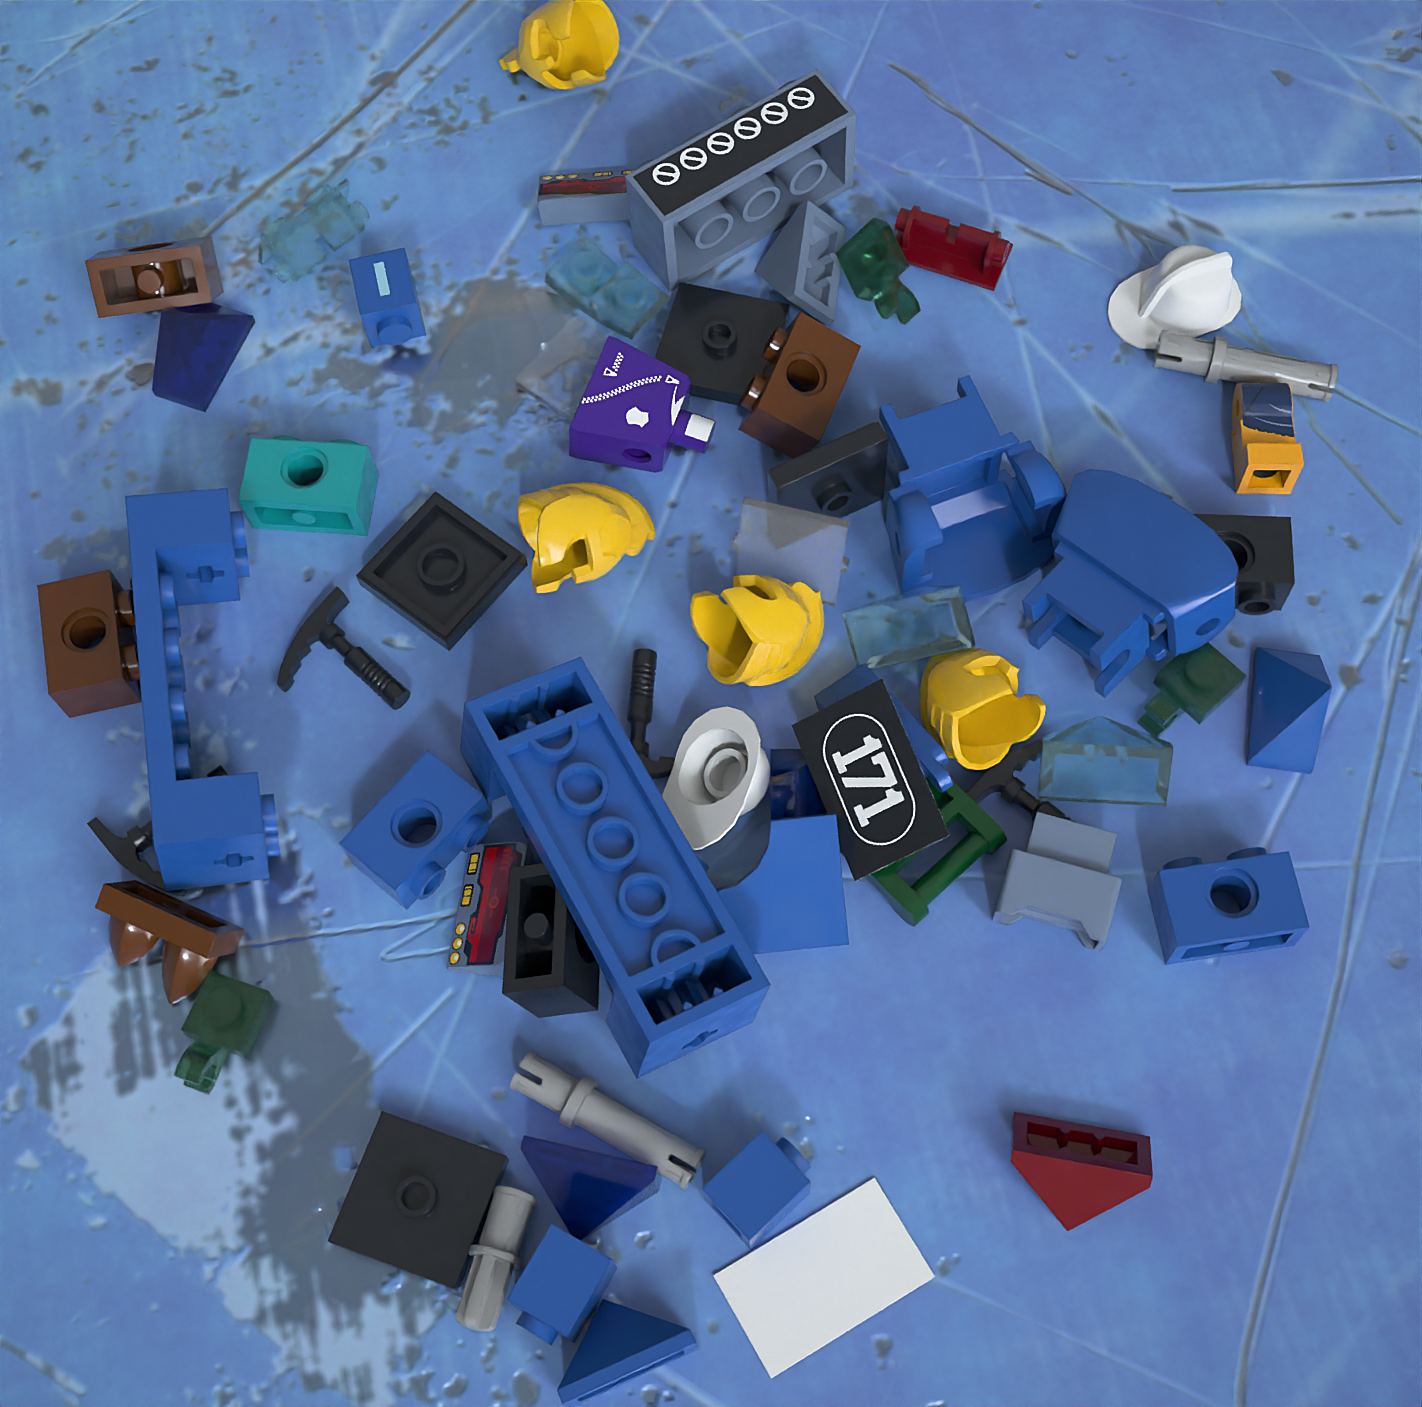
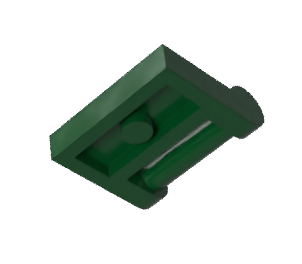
M925 777L946 828H949L957 820L967 830L968 834L911 886L898 873L925 848L865 876L889 901L895 912L913 927L929 914L927 906L985 852L992 855L1007 842V837L1002 828L953 780V786L941 793ZM839 844L840 853L844 856L841 846Z

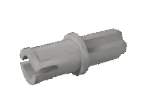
M495 1186L493 1191L494 1197L478 1245H470L468 1253L474 1259L456 1312V1321L480 1332H492L496 1327L513 1270H520L522 1268L523 1260L518 1258V1254L532 1209L537 1202L534 1196L506 1186Z

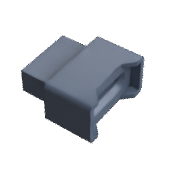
M1037 812L1026 852L1017 849L1011 850L992 921L1007 926L1023 917L1075 931L1085 948L1101 951L1107 941L1122 881L1119 877L1107 874L1117 833Z

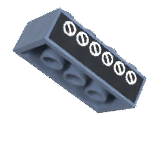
M815 69L798 80L786 82L778 91L757 103L738 109L730 118L705 132L690 136L683 144L655 160L643 162L633 172L625 176L634 248L668 291L671 292L678 288L680 282L686 283L784 227L801 203L809 200L818 207L852 188L856 134L855 111L818 69Z

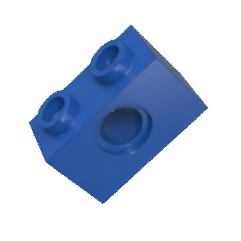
M427 750L339 844L356 868L407 910L418 898L424 900L436 891L446 875L445 868L461 851L464 853L469 852L482 841L489 829V821L493 816L484 795ZM425 824L436 826L434 834L427 841L418 844L407 842L410 833L418 826Z
M1252 847L1231 853L1225 861L1205 864L1202 863V859L1199 857L1176 859L1163 865V870H1158L1148 889L1165 965L1294 946L1310 927L1289 851L1267 854L1265 848ZM1221 891L1230 894L1237 901L1240 912L1226 913L1221 911L1214 905L1210 893Z

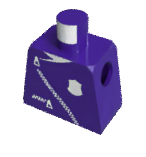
M608 335L569 428V456L657 473L663 471L673 444L705 454L712 439L716 421L687 411L692 380L688 375L618 338Z

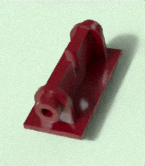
M916 205L911 210L906 208L900 209L895 223V230H898V233L888 252L887 258L991 291L995 290L1013 248V244L1010 241L1001 238V232L995 230L994 233L962 223L957 227L949 224V219L921 211V208Z

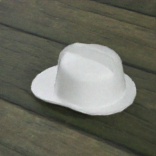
M1199 245L1180 246L1167 253L1158 265L1131 276L1119 284L1110 297L1107 315L1112 330L1124 342L1139 349L1156 350V346L1160 344L1158 339L1162 330L1168 331V333L1196 338L1232 322L1240 310L1242 295L1231 273L1232 258L1228 252L1217 253L1208 247Z
M728 706L709 710L698 717L684 733L676 753L674 766L662 795L693 850L703 849L720 840L735 825L739 816L744 815L758 805L765 796L770 783V765L765 751L760 747L761 739L755 722L744 711Z

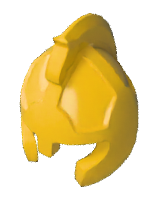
M550 0L535 9L522 21L518 47L501 58L499 63L503 70L508 69L509 72H516L522 69L532 79L550 89L567 90L598 84L607 79L605 71L613 64L618 55L620 38L615 18L609 7L602 0Z
M589 482L560 484L523 494L517 501V520L521 534L535 551L531 567V581L536 593L556 591L563 581L571 577L575 584L596 580L609 572L621 560L624 554L635 556L640 553L646 541L654 540L656 535L653 521L643 505L628 493L608 485Z
M748 574L733 576V588L722 591L720 595L728 604L721 602L719 596L710 591L694 593L690 604L692 625L698 638L708 646L706 655L707 668L714 679L727 685L743 682L748 686H765L783 681L799 672L809 662L823 636L824 609L820 595L821 590L813 591L802 582H793L787 585L775 577Z
M944 637L943 642L935 650L922 673L919 687L921 720L926 731L942 747L947 757L955 758L959 764L968 769H987L999 764L1013 743L1026 741L1038 730L1044 719L1046 706L1037 694L1024 693L1022 697L1018 696L1017 673L1020 669L1009 660L989 650L975 648V645L964 639L951 640L948 637Z

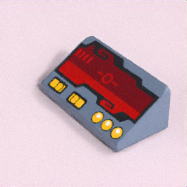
M635 169L540 176L538 208L542 226L630 220L625 176Z
M516 841L479 844L469 851L446 966L447 970L503 977L509 868L533 864L534 854L529 843Z

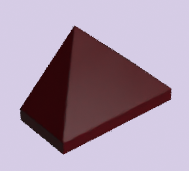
M1014 1112L1010 1162L1067 1231L1150 1188L1153 1178L1150 1136Z

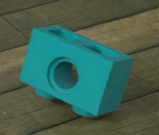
M287 435L275 436L272 439L251 438L238 501L253 529L368 536L379 473L368 445H361L348 439H335L329 443L302 441ZM319 478L318 481L311 485L302 486L310 479Z

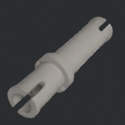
M1162 330L1159 335L1158 342L1160 344L1156 346L1153 360V368H1165L1204 376L1205 383L1215 385L1219 379L1235 383H1288L1292 394L1320 399L1323 402H1329L1332 396V391L1329 390V387L1335 388L1338 374L1337 364L1331 363L1329 365L1228 345L1227 338L1215 336L1213 341L1168 333L1165 330Z
M533 1050L524 1057L519 1066L541 1078L542 1084L524 1073L519 1074L515 1072L510 1083L511 1090L520 1092L559 1114V1123L565 1127L574 1129L577 1125L597 1138L677 1183L683 1190L687 1189L696 1173L674 1161L673 1155L696 1168L697 1166L700 1167L706 1155L705 1149L692 1145L625 1107L618 1101L597 1090L598 1083L591 1078L584 1076L580 1081L541 1058Z

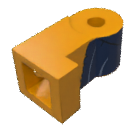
M1237 383L1235 386L1232 400L1233 431H1231L1236 494H1290L1304 466L1301 443H1296L1292 418L1293 401L1291 388L1288 383ZM1254 470H1278L1275 475L1267 478L1253 475Z

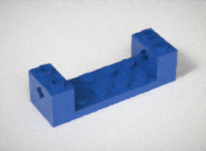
M228 488L125 496L153 844L165 891L270 879L268 857L280 856L274 793L260 794L258 772L194 779L189 755V748H191L190 725L184 699L186 680L183 656L180 654L179 644L181 626L178 606L240 601L238 578L250 577L243 511L230 512Z
M582 657L465 702L460 753L487 803L507 795L611 986L614 994L605 1022L636 1079L752 1023L771 984Z

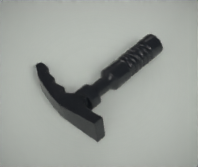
M336 587L307 618L296 634L281 664L277 680L278 687L284 692L291 688L295 682L293 677L302 666L300 661L312 651L310 646L319 641L327 649H335L344 657V665L357 677L361 678L392 709L397 710L401 708L410 698V691L397 681L396 678L392 677L362 647H354L344 638L345 632L337 624L333 623L338 614L350 603L345 593Z
M637 649L633 652L632 681L630 683L627 720L631 723L630 742L650 777L658 779L670 776L675 758L660 756L658 761L648 759L650 745L645 742L646 727L652 721V699L654 698L657 653L650 649Z
M1060 735L1037 740L1007 755L999 764L992 766L966 793L978 804L988 795L994 792H1001L1000 797L1009 804L1015 801L1028 811L1032 816L1033 822L1037 812L1075 822L1070 817H1066L1064 812L1049 801L1038 800L1024 789L1026 786L1024 782L1013 776L1015 770L1021 772L1030 760L1035 762L1046 753L1052 755L1058 751L1063 742V738Z
M219 765L206 776L228 775V773ZM97 817L87 823L119 864L133 875L163 892L183 897L186 895V889L165 891L161 873L159 871L154 872L145 859L140 861L139 853L152 845L150 842L153 839L152 820L141 828L138 825L127 831V837L120 838L111 833Z

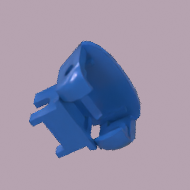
M1088 469L1075 474L1051 535L1056 566L1022 600L1024 616L1033 623L1047 611L1028 632L1029 643L1039 650L1052 636H1055L1102 672L1094 680L1095 691L1106 698L1145 656L1157 662L1167 656L1166 650L1174 656L1190 652L1211 641L1226 628L1235 616V585L1238 578V565L1231 549L1212 528L1164 494L1136 479L1112 471ZM1166 619L1167 628L1153 641L1149 638L1148 622L1155 625L1161 620Z

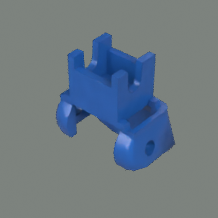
M970 375L958 379L957 392L960 398L900 420L891 403L879 408V419L889 438L886 471L895 488L888 492L885 528L890 538L900 595L911 604L940 606L963 603L995 594L1027 579L1046 566L1054 557L1051 535L1067 497L1065 486L1055 468L1040 452L1036 451L1031 440L1020 443V440L1013 432L1000 436ZM1003 452H1005L1016 473L1015 477H1012L1005 469L999 471Z

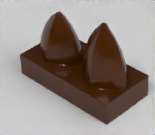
M136 880L103 884L95 905L96 909L110 915L108 925L109 943L118 966L124 967L144 957L154 947L159 937L165 940L162 953V980L169 1004H175L193 993L208 977L218 956L236 953L245 930Z

